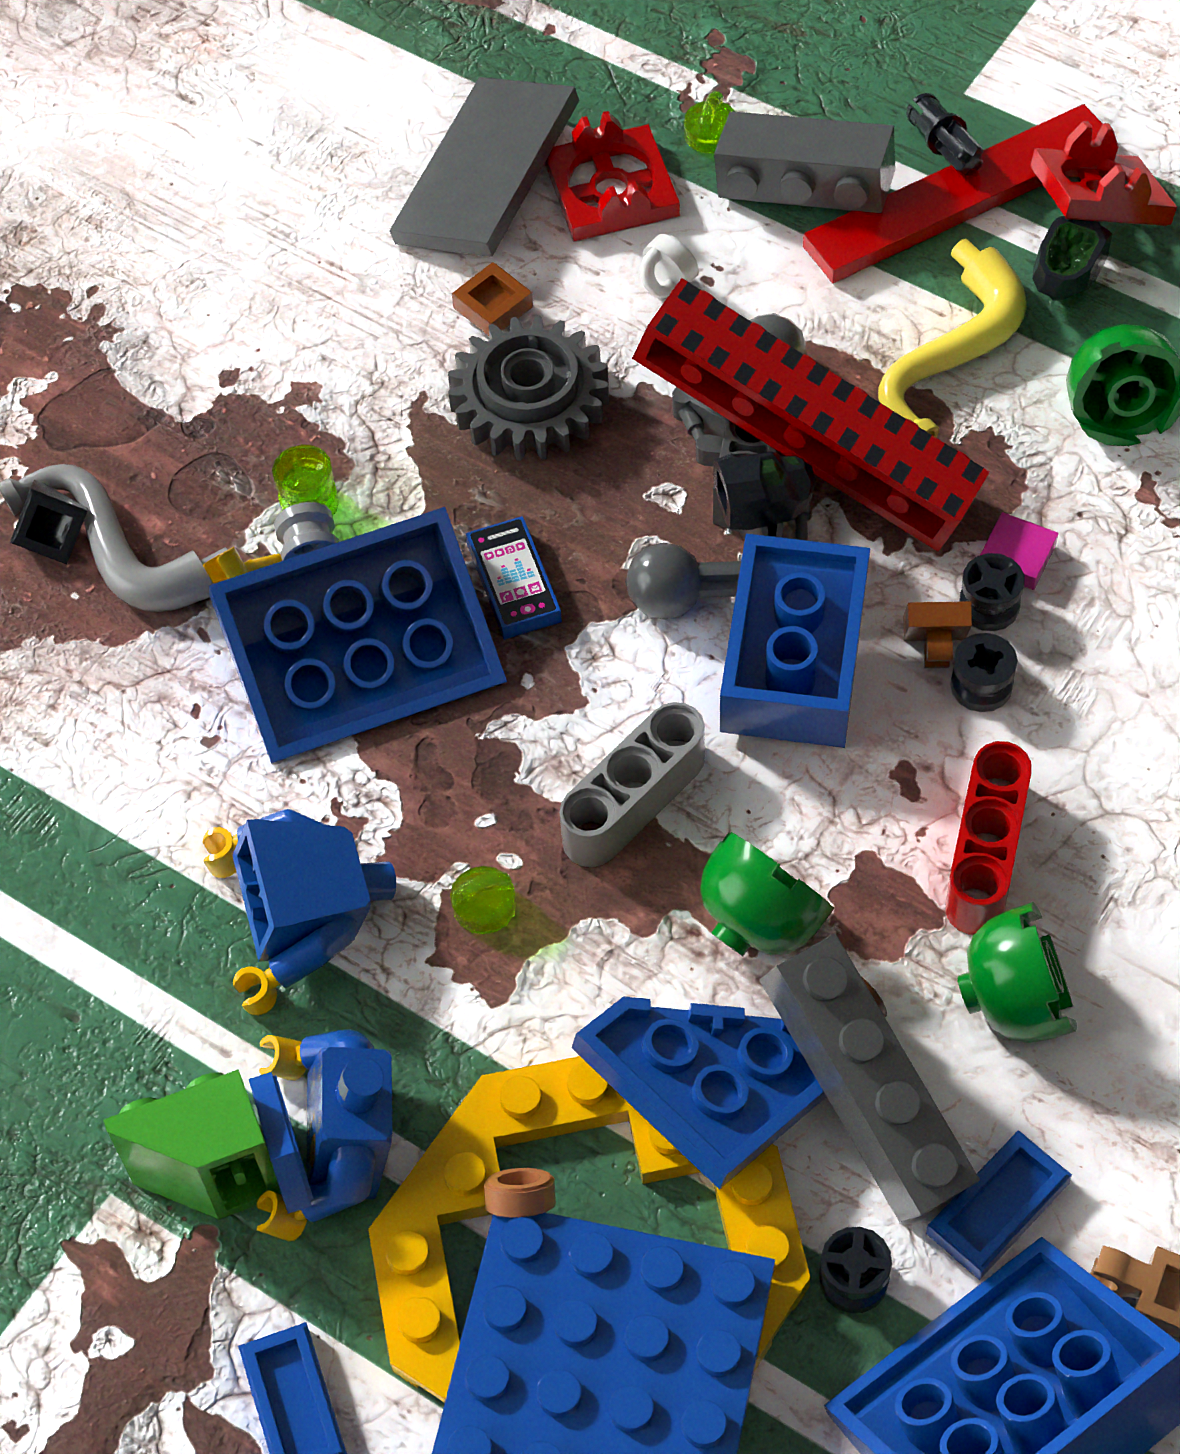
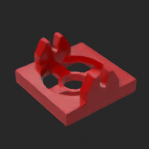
M609 111L602 113L600 126L592 128L588 117H581L572 131V142L554 146L545 162L573 242L680 216L679 199L649 124L623 130L619 120ZM621 154L632 155L642 161L647 168L628 173L622 168L614 167L610 157ZM592 161L596 173L592 175L590 182L570 186V179L575 168L580 164ZM606 179H618L627 186L618 195L614 186L608 187L604 194L596 189L597 185ZM652 186L651 190L647 193L644 188ZM594 200L598 207L589 206L584 202Z
M1083 121L1067 137L1064 150L1035 148L1030 167L1066 219L1160 226L1172 225L1177 206L1139 156L1117 154L1118 143L1114 130L1109 123H1103L1096 139L1093 141L1092 127L1088 122ZM1066 176L1080 177L1081 182H1072Z

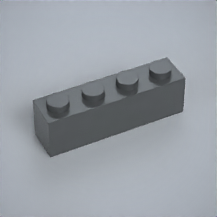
M836 933L777 965L759 980L899 1222L922 1216L980 1181Z

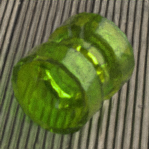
M304 444L292 446L281 452L275 459L272 468L281 512L295 504L317 502L326 505L331 510L333 516L337 512L339 500L335 482L333 481L334 475L330 457L324 450L313 445Z

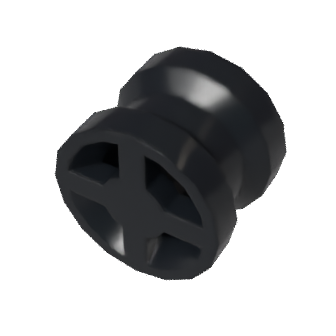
M987 553L975 557L965 567L959 602L971 601L972 627L982 631H998L1007 628L1015 622L1020 611L1025 576L1020 565L1012 558L1002 554ZM985 592L987 596H993L998 599H988L980 594Z
M978 633L963 639L957 646L950 686L952 695L959 704L969 710L988 712L1004 706L1009 700L1018 662L1016 651L1009 641L999 635ZM980 665L994 669V673H989L982 669Z
M860 1226L845 1227L833 1233L825 1242L821 1253V1266L819 1269L820 1289L825 1299L836 1309L847 1313H865L877 1307L886 1296L892 1270L891 1251L885 1240L870 1229ZM843 1270L849 1275V1279L844 1276ZM867 1275L865 1279L860 1281V1277Z

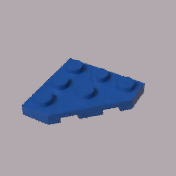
M623 996L578 1031L571 1046L587 1064L719 1190L827 1097L782 1019L745 1015V1008L690 1003L688 1010L651 1007L650 999Z

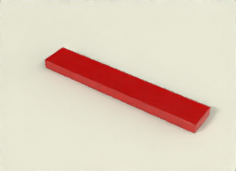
M1085 104L1077 106L983 150L981 159L984 163L979 170L972 168L967 174H961L950 165L888 194L882 213L851 211L803 233V248L833 284L1042 186L1043 184L1030 167L1035 148L1064 150L1067 137L1083 121L1091 125L1093 141L1096 139L1103 124Z

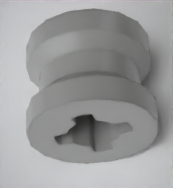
M303 502L284 509L274 521L277 540L283 545L281 550L282 561L339 542V539L332 534L335 524L331 510L326 505L317 502Z

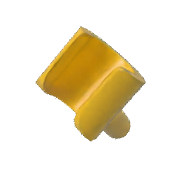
M232 547L204 563L203 567L213 584L281 562L282 557L280 554H273L243 562L235 547Z

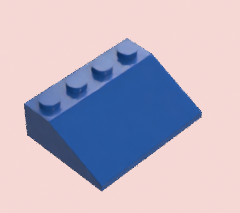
M446 507L209 585V595L271 764L507 682Z
M1041 1236L832 1398L824 1407L829 1417L860 1454H1145L1180 1425V1343Z

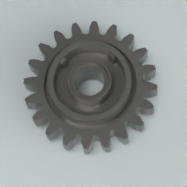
M541 316L535 317L529 329H524L519 319L513 317L510 321L509 332L504 333L496 325L490 324L488 325L489 341L471 336L469 338L470 353L456 352V369L448 371L450 410L456 413L459 430L470 429L472 444L476 446L490 438L492 455L494 456L499 455L506 446L510 445L514 447V455L518 461L523 459L529 447H534L538 456L543 460L547 459L548 445L551 443H555L559 449L567 453L570 451V434L587 440L590 438L589 422L602 423L603 405L609 404L610 401L608 365L601 362L600 347L598 345L586 347L584 331L581 330L566 337L565 321L560 320L548 331L544 330Z

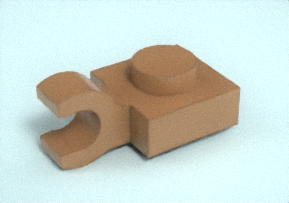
M1102 1246L1099 1257H1096L1090 1274L1119 1297L1137 1299L1134 1307L1167 1334L1180 1338V1255L1157 1246L1151 1255L1149 1264L1123 1251Z

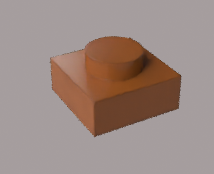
M494 262L452 293L453 308L488 336V325L494 324L503 331L510 326L511 318L517 317L519 319L534 307L532 291Z

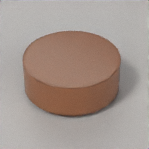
M507 1169L492 1174L484 1182L486 1210L497 1216H534L545 1213L556 1205L554 1177L541 1169Z

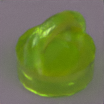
M711 92L706 101L698 102L691 106L685 114L684 137L687 144L694 150L714 154L730 111H735L729 104L724 103L721 92Z
M480 866L470 868L459 875L453 883L450 893L454 918L461 927L472 933L488 934L502 929L513 918L517 905L511 877L508 873L494 867Z

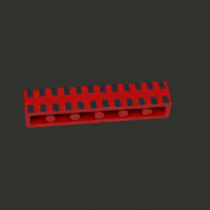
M683 278L680 279L648 324L632 357L634 361L783 455L797 456L812 466L815 475L939 552L959 525L990 471L972 461L966 454L948 446L921 429L912 420L902 417L869 396L863 389L848 383L818 364L812 357L802 354L767 332L761 325L751 322L718 301L710 293L697 288Z

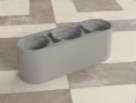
M672 702L663 704L654 710L565 796L561 802L559 814L563 848L571 861L580 866L596 867L604 865L613 859L700 773L705 759V724L702 715L694 707L686 703ZM671 740H683L687 742L685 745L681 746H669L665 744L666 742ZM633 780L645 783V785L638 788L622 786L625 782ZM588 822L602 825L599 829L592 831L577 828Z

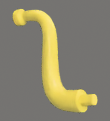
M968 239L959 241L952 249L951 256L965 268L961 276L962 283L984 304V309L956 329L899 358L887 370L878 387L880 403L902 417L912 420L921 429L936 438L939 433V427L929 418L920 419L910 409L904 400L905 391L923 379L972 361L1005 343L1019 328L1027 307L1022 282L1007 260L996 248L988 247L980 251Z

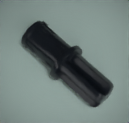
M923 93L916 96L913 101L923 110V113L920 114L909 104L906 115L908 121L925 136L926 146L934 154L943 155L961 174H967L972 168L979 170L984 163L981 159L983 148L967 132L966 122L958 114L949 113L933 94Z

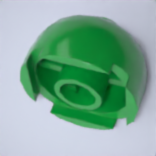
M1119 324L1101 329L1085 340L1072 358L1066 378L1070 408L1088 437L1105 445L1129 447L1141 443L1136 435L1149 434L1155 429L1158 430L1159 434H1162L1171 428L1180 417V355L1164 335L1146 326Z
M728 832L723 841H720L712 852L702 874L700 892L703 906L713 919L718 922L711 934L742 957L750 946L770 956L789 954L804 946L821 929L834 910V907L802 880H796L780 867L781 865L738 835Z
M1034 902L1007 910L989 919L973 935L968 946V972L957 976L963 1001L970 1014L982 1011L994 1031L1009 1040L1027 1043L1050 1040L1076 1032L1077 1030L1076 1020L1068 1016L1062 1018L1060 1009L1073 1007V1003L1051 936L1048 934L1039 937L1036 925L1032 926L1030 923L1043 918Z

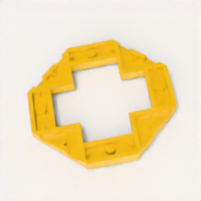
M580 1056L481 1075L368 1229L392 1370L416 1388L420 1386L444 1403L460 1345V1338L440 1225L492 1215L485 1207L484 1182L489 1176L500 1171L496 1148L629 1121L643 1184L700 1173L680 1151ZM774 1144L770 1145L720 1190L714 1185L728 1249L775 1259V1270L755 1370L770 1349L773 1338L791 1310H795L810 1287V1273L778 1146Z

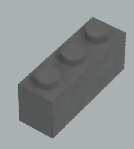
M730 111L714 152L718 198L882 213L896 170L894 125Z

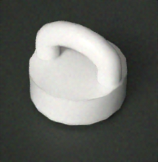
M659 234L643 251L644 257L641 262L640 275L645 289L653 297L659 299L667 298L681 278L691 283L698 276L699 269L696 258L684 243L671 235ZM656 277H657L660 281H662L663 283H662V284H659V282L657 281Z

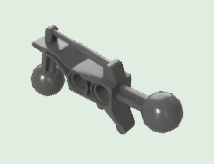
M771 313L758 315L750 320L761 325L767 332L802 354L807 355L806 342L802 330L791 319ZM676 387L673 390V416L677 420L683 421L688 434L693 435L696 442V461L699 464L713 467L714 460L730 453L744 456L772 451L780 456H785ZM765 480L767 487L775 485V480ZM714 485L713 524L729 529L720 508ZM810 502L807 509L794 518L795 539L808 541V520L811 517ZM779 523L753 530L734 531L739 532L744 539L746 534L783 538L784 524ZM663 542L646 546L632 559L625 583L628 595L636 608L648 617L667 620L683 616L697 603L698 598L736 597L741 561L697 562L695 556L681 545Z

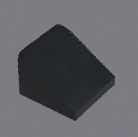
M34 480L10 543L67 565L88 508L50 486Z

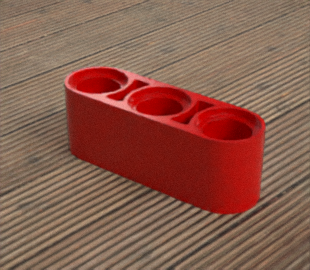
M995 741L986 744L977 752L973 760L945 902V913L949 922L958 931L968 935H974L989 919L1003 913L1008 897L1032 773L1031 760L1028 754L1018 745L1008 741ZM1002 779L1008 781L1011 785L998 786L988 780ZM990 833L1001 840L987 842L981 840L976 835ZM979 889L991 897L987 899H974L963 891Z

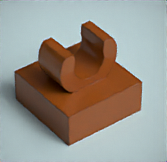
M971 601L908 602L903 615L904 641L924 640V668H949L950 661L953 660V640L967 638L972 627Z

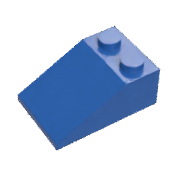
M755 534L745 535L720 691V733L845 748L870 548Z

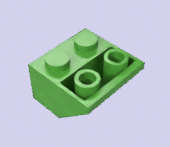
M239 1069L227 1074L214 1072L202 1075L191 1081L186 1089L159 1099L145 1097L126 1104L118 1114L103 1119L107 1133L132 1183L218 1220L256 1206L259 1197L264 1192L270 1190L282 1194L268 1148Z

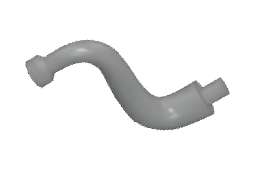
M69 464L51 465L39 469L18 481L7 478L0 482V492L13 515L22 511L34 480L44 483L55 490L70 492L78 503L87 507L88 511L84 519V525L97 568L107 587L128 605L143 611L163 612L186 607L210 597L209 585L213 583L203 564L223 553L227 548L225 547L202 560L191 550L162 566L148 567L141 564L126 539L105 488L95 476L85 469Z

